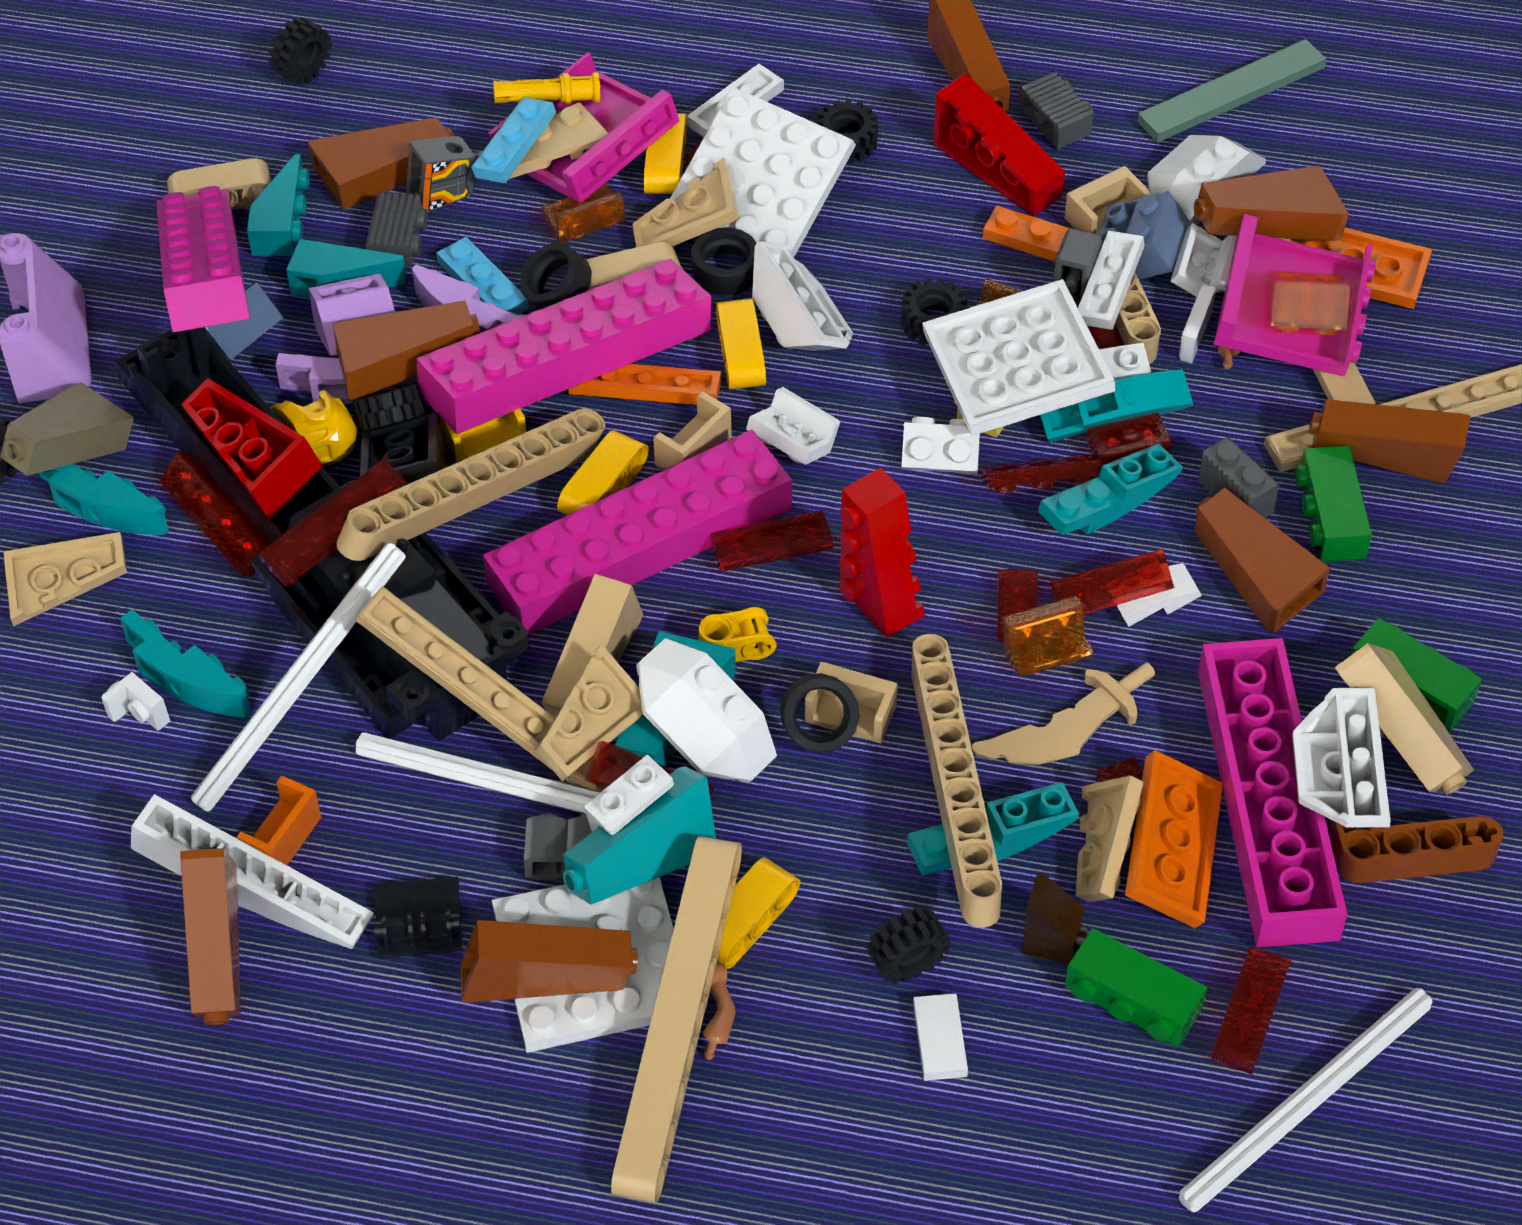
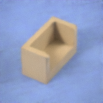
M1123 166L1067 193L1065 219L1076 230L1098 235L1108 206L1118 202L1123 203L1150 195V191L1126 166Z
M701 392L697 396V415L677 435L670 439L662 433H658L654 437L655 465L662 470H666L728 441L732 437L731 408L707 393Z
M821 662L816 674L823 673L838 678L851 689L858 701L860 718L853 736L881 744L896 709L897 683ZM824 689L812 690L807 693L805 698V722L836 731L844 715L843 705L838 696Z

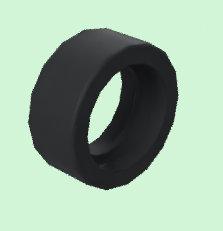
M731 227L716 228L702 234L695 240L691 249L693 278L704 290L713 294L735 295L747 290L753 285L754 250L757 242L743 230ZM719 253H732L746 259V262L741 266L726 270L713 268L705 263L708 258Z
M554 242L537 250L526 262L521 273L520 288L526 299L538 309H543L588 291L591 284L592 271L589 262L567 243ZM568 264V271L564 280L557 288L543 294L544 286L549 276L562 265Z
M823 673L805 675L793 682L785 692L780 707L782 725L789 737L803 749L816 753L831 752L847 744L856 732L860 718L858 701L851 689L838 678ZM824 689L838 696L843 705L844 715L836 731L827 736L816 737L807 734L801 729L797 722L796 709L798 702L805 694L812 690Z

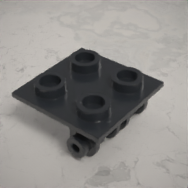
M458 876L374 884L376 911L374 934L375 938H377L378 959L463 950Z

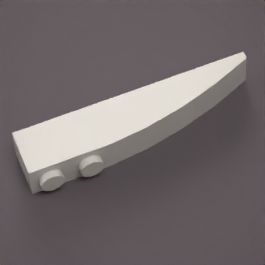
M155 794L132 825L131 849L182 876L180 851L224 848L237 865V898L239 906L314 937L353 949L374 915V912Z

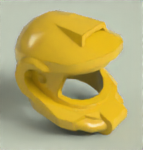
M321 390L319 391V398L307 406L302 407L290 401H284L283 403H275V405L270 407L287 427L306 438L323 467L343 461L352 452L357 440V427L340 398H333L328 392Z

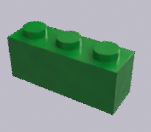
M1350 446L1304 448L1301 464H1297L1295 467V481L1297 487H1302L1304 492L1302 496V511L1304 517H1310L1309 541L1311 547H1317L1319 560L1322 562L1366 559L1372 533Z
M1380 618L1374 622L1352 648L1351 655L1367 643L1393 651L1449 733L1476 701L1482 678L1475 675L1467 667L1456 664L1439 654L1433 647L1424 645L1404 633L1399 627L1390 625Z
M1092 928L1069 963L1065 988L1070 990L1078 999L1085 1002H1093L1108 1010L1116 1019L1123 1022H1131L1146 1030L1154 1039L1161 1042H1169L1177 1047H1180L1201 1013L1207 992L1206 986Z

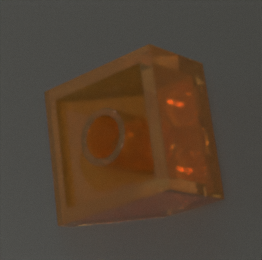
M1269 270L1268 321L1271 326H1277L1276 331L1298 333L1299 327L1314 328L1315 334L1336 335L1337 330L1347 329L1351 285L1342 274Z

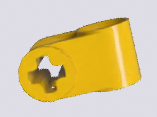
M750 607L742 611L712 614L701 620L699 625L698 640L735 648L736 662L766 658L777 647L775 638L768 632L766 625L769 619L767 612L763 608Z

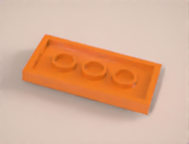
M1349 228L1344 229L1342 238L1339 241L1290 239L1291 242L1361 259L1367 244L1373 245L1370 260L1376 261V267L1371 282H1366V287L1372 288L1370 299L1410 309L1415 308L1432 249Z
M1154 750L1145 757L1142 777L1144 783L1140 794L1141 804L1136 817L1125 896L1184 924L1197 928L1205 922L1223 783Z

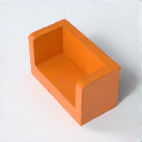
M281 776L276 782L280 800L253 837L240 832L236 838L277 861L288 865L321 819V813L314 789Z

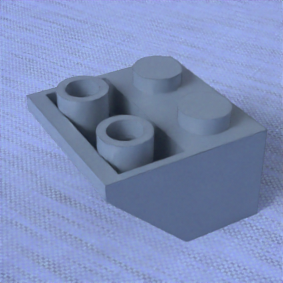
M1169 191L1146 195L1142 198L1123 203L1118 202L1108 206L1098 233L1101 237V248L1108 231L1143 236L1145 246L1135 270L1137 277L1144 279L1170 273L1173 271L1189 219Z
M257 282L245 286L250 319L205 327L208 341H212L229 361L283 318Z

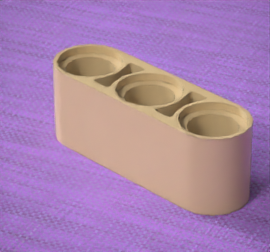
M253 158L175 172L168 178L167 187L168 193L182 192L184 196L198 194L200 189L209 186H218L220 190L228 189L231 209L238 210L249 208L270 184L271 177L267 163L261 159Z
M657 242L590 258L587 261L589 262L592 276L588 291L670 258L680 267L681 265L673 246L667 242Z
M1134 272L1113 331L1120 346L1144 343L1148 362L1151 364L1157 357L1161 329L1139 279Z

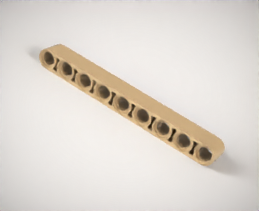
M578 409L355 507L347 516L336 542L337 548L346 558L357 561L365 560L378 554L387 543L396 546L401 538L409 540L588 458L594 451L604 431L605 421L601 415L591 409Z
M925 634L917 637L913 642L912 682L961 913L968 924L985 928L992 926L1000 918L1002 880L947 641L941 636Z
M698 836L695 842L611 1183L613 1196L657 1203L661 1196L742 855V844L740 842Z

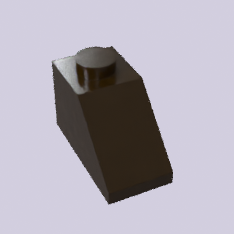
M1037 873L1028 902L1022 953L1069 965L1074 957L1075 950H1079L1088 936L1089 927L1082 925L1084 908L1044 874Z

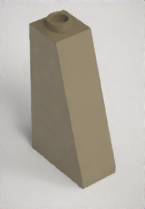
M82 382L76 383L10 422L7 426L0 458L26 476L123 451L127 447L134 417Z

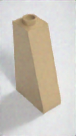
M594 574L541 702L545 710L552 716L556 717L600 644L607 649L618 663L620 662L643 617V612L632 585Z
M1367 643L1335 667L1349 688H1375L1379 727L1429 792L1439 794L1444 792L1448 795L1467 783L1465 777L1473 772L1474 769L1393 651Z

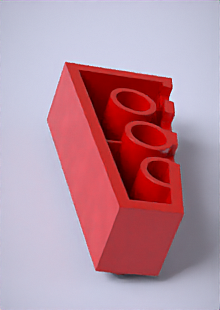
M967 73L936 93L933 140L935 146L1033 217L1063 196L1065 171Z
M208 378L181 404L201 435L269 520L323 466L304 436Z
M880 467L842 489L839 589L843 597L848 602H854L888 638L925 615L923 605L915 601V594L921 591L919 578L915 575L911 576L910 564L916 561L914 548H912L906 536L911 533L906 493Z

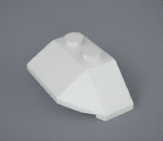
M1190 135L1148 172V189L1151 195L1169 191L1189 219L1187 228L1192 223L1198 226L1201 220L1199 221L1195 216L1194 202L1198 199L1202 183L1252 176L1265 165L1266 159L1238 142L1222 136Z
M758 241L754 250L752 298L760 309L761 316L768 322L775 333L777 341L787 349L809 351L846 349L853 332L820 282L803 264L792 257L793 253L786 245Z
M665 638L636 665L637 675H639L643 715L698 773L749 783L777 756L764 713L707 653Z
M1333 688L1325 696V700L1314 708L1293 731L1298 802L1345 827H1390L1391 821L1375 688Z

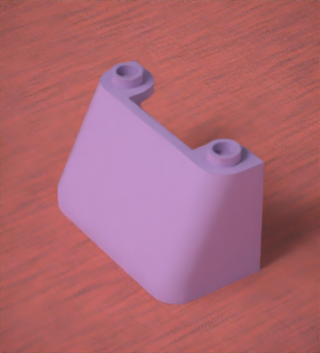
M20 233L0 235V262L9 289L12 309H19L21 305L29 310L27 313L9 316L0 325V346L18 404L51 399L80 382L89 387L92 375L86 300L81 284L26 235Z

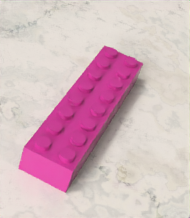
M209 186L200 189L198 194L184 196L182 192H174L164 195L162 197L163 200H157L163 289L172 332L250 319L228 189L220 190L218 186Z
M671 258L661 261L635 273L597 286L574 297L567 298L546 308L534 311L513 321L416 358L420 394L456 434H459L513 412L518 408H523L711 331V295Z
M751 429L484 554L486 583L505 611H508L512 617H516L526 628L528 634H531L579 611L594 574L633 585L792 509V479Z
M1283 638L1203 644L1198 676L1220 780L1223 783L1222 789L1256 948L1340 941L1347 918V910L1325 816L1298 802L1292 735L1295 728L1302 722Z

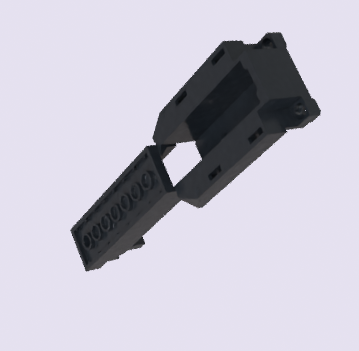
M205 327L172 332L171 329L160 336L157 335L137 346L135 350L115 360L118 378L269 553L264 557L258 555L251 559V564L277 608L309 644L378 555L376 554L361 561L351 560L340 553L336 542L349 512L355 507L380 497V495L372 491L367 495L354 480L340 487L322 466L269 520L201 435L181 404L208 378L285 425V423L214 343L208 341ZM426 532L409 540L401 538L396 547L406 555L405 559L384 585V588L507 681L506 665L519 658L520 654L528 649L529 639L526 628L516 617H512L508 611L499 615ZM358 622L353 625L325 662L327 667L389 739L422 720L435 737L441 741L480 716Z

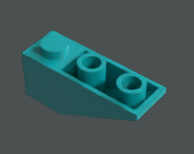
M295 154L250 206L247 234L252 256H292L296 248V242L299 239H303V224L300 216L306 215V197L303 194V190H309L310 178L309 170L302 167L300 154Z
M299 239L286 269L291 295L310 298L308 288L379 273L388 288L404 285L407 282L404 255Z

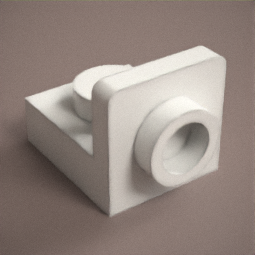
M133 672L121 681L112 684L107 692L102 695L107 715L113 722H116L129 711L139 722L144 723L147 721L157 731L170 722L163 698Z

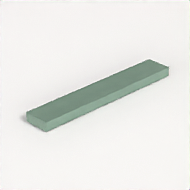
M1307 39L1302 40L1138 113L1137 122L1158 143L1325 68L1326 58Z

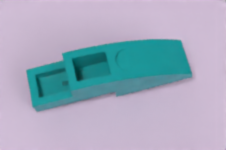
M1181 369L1115 380L1114 392L1041 414L1040 417L1047 441L1051 443L1119 423L1120 426H1125L1192 407L1194 404L1184 371Z
M1158 443L1103 465L1099 477L1041 500L1038 512L1061 536L1079 528L1087 535L1112 523L1150 499L1182 472L1183 466Z
M75 464L39 473V476L49 483L55 504L79 518L105 528L128 533L165 535L169 531L165 518L166 509L156 497H147L138 491L136 486L127 478L121 479L109 470L97 478L89 469L82 470Z
M133 609L120 618L126 640L134 648L132 651L138 672L154 686L180 701L209 712L240 718H247L252 714L248 696H250L248 687L239 677L235 676L232 678L229 676L216 656L211 653L206 655L196 645L185 652L176 641L172 640L169 642L166 640L153 620L150 618L144 620Z
M1063 782L998 799L986 804V814L997 861L1045 840L1079 818V812ZM943 824L908 833L907 845L922 876L952 868Z

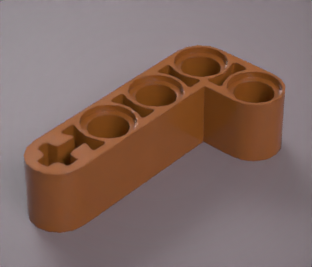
M1487 816L1392 825L1390 827H1345L1329 819L1327 826L1337 871L1344 880L1351 883H1368L1484 870L1494 864L1504 836L1501 825L1496 820Z

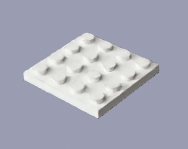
M732 87L670 199L674 200L688 190L687 183L697 176L702 180L716 168L713 164L724 157L730 166L740 219L718 228L731 227L740 229L751 235L756 242L762 241L786 245L793 253L792 257L794 258L856 144L850 138Z
M1063 279L922 323L924 335L971 436L1115 391V380Z
M660 877L592 905L571 894L565 884L492 900L496 921L627 930L631 933V947L637 948L638 951L636 973L630 974L623 990L514 999L526 1053L650 1025L674 930Z

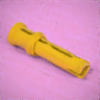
M592 72L591 76H570L569 73H563V75H559V78L493 81L494 103L520 102L523 97L543 101L560 100L565 105H570L571 101L593 100L594 104L600 103L599 73Z

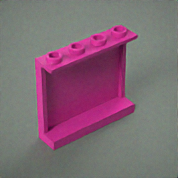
M587 52L560 75L569 73L570 76H591L592 72L598 71H596L591 54ZM598 72L600 103L594 104L593 100L571 101L570 105H565L560 100H544L553 102L556 114L566 107L580 102L608 134L593 147L583 150L584 154L581 157L571 160L570 155L552 160L549 167L527 173V175L574 201L582 203L680 121L670 93L661 90L650 98ZM506 119L488 132L491 140Z
M1244 214L1235 241L1214 345L1345 377L1350 362L1356 364L1361 351L1362 342L1356 341V337L1362 335L1367 318L1366 314L1361 313V309L1367 308L1372 288L1366 287V282H1371L1376 267V261L1370 260L1373 245L1367 244L1362 259L1257 234L1255 230L1258 217Z

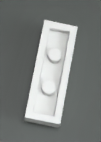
M758 64L687 115V126L702 137H705L732 87L768 102L784 90V80L761 64Z
M1108 231L1078 307L1087 326L1113 330L1145 246L1143 236Z

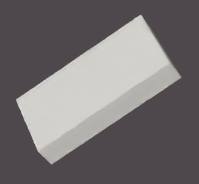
M1204 284L1200 288L1182 333L1179 350L1181 361L1192 363L1213 311L1216 287Z
M956 993L914 997L913 1008L924 1081L967 1077L968 1067Z

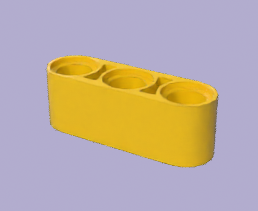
M677 113L680 121L647 148L644 168L645 194L672 195L683 175L687 135L686 113Z
M753 298L716 302L717 325L728 389L766 386L765 362Z
M615 430L610 431L563 488L557 503L558 511L569 515L627 488L641 471L647 460L648 445Z
M766 857L759 859L735 885L717 963L725 965L726 969H730L742 958L792 902L800 887V879Z

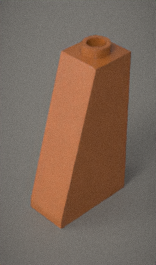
M929 0L927 41L951 79L955 81L967 73L1004 111H1008L1010 83L972 1Z
M437 117L315 139L309 141L308 146L312 168L342 210H345L378 196L380 191L386 193L407 184L410 141L455 135L450 128L445 129Z
M1320 165L1202 183L1198 199L1194 202L1196 218L1199 221L1201 220L1207 233L1213 235L1237 236L1243 215L1247 214L1258 217L1255 230L1257 234L1285 239L1339 241L1342 238L1349 212Z
M466 300L333 323L336 352L349 400L361 398L418 375L416 358L480 334L477 315H470Z
M1326 399L1321 412L1314 411L1308 433L1314 435L1311 448L1350 446L1354 461L1445 484L1465 449L1471 416L1462 413Z
M1223 488L1216 495L1206 497L1199 504L1196 510L1195 534L1266 630L1272 635L1325 592L1330 567L1229 490Z
M224 848L180 851L191 1014L197 1019H203L204 1025L229 1024L230 1017L241 1016L237 865Z
M477 920L460 963L461 1002L470 1003L623 990L630 974L636 973L638 951L637 948L631 947V933L627 930Z

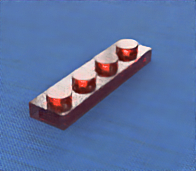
M177 452L159 482L242 576L253 577L256 571L251 564V559L258 555L260 557L266 556L272 546L189 453Z
M382 459L259 553L260 560L287 587L337 549L336 542L347 516L353 508L408 485V483L385 459Z

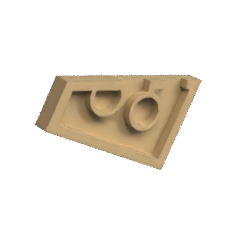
M580 102L566 107L554 115L509 179L549 167L552 160L570 155L571 160L579 158L584 154L583 150L593 147L608 132Z
M724 157L713 164L716 169L702 180L697 176L687 183L689 189L676 199L664 200L632 224L636 247L657 242H667L675 246L740 219L730 166Z
M120 532L3 551L10 618L13 626L127 573L123 539Z
M602 644L595 650L536 749L562 782L643 716L639 687Z
M1126 776L1082 786V799L1088 801L1087 815L1084 814L1080 817V830L1086 833V844L1078 853L1076 897L1087 902L1113 899L1114 893L1120 884V870L1124 855L1130 846V832L1134 817L1140 808V794L1143 781L1133 776Z

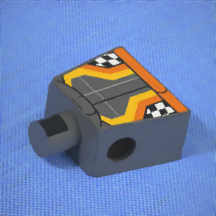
M459 136L410 141L406 194L415 195L417 193L420 195L422 208L427 209L428 213L469 197L473 193L474 186L472 166L484 150L472 152L463 138Z

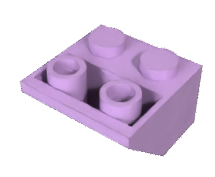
M380 273L308 288L314 326L330 356H338L333 323L395 312L389 288Z

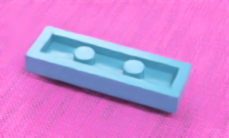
M523 97L473 164L472 170L475 178L506 183L556 114L553 102Z
M467 237L437 252L438 263L452 278L468 282L479 288L480 301L491 303L500 309L516 315L529 309L528 299L523 296L522 292Z

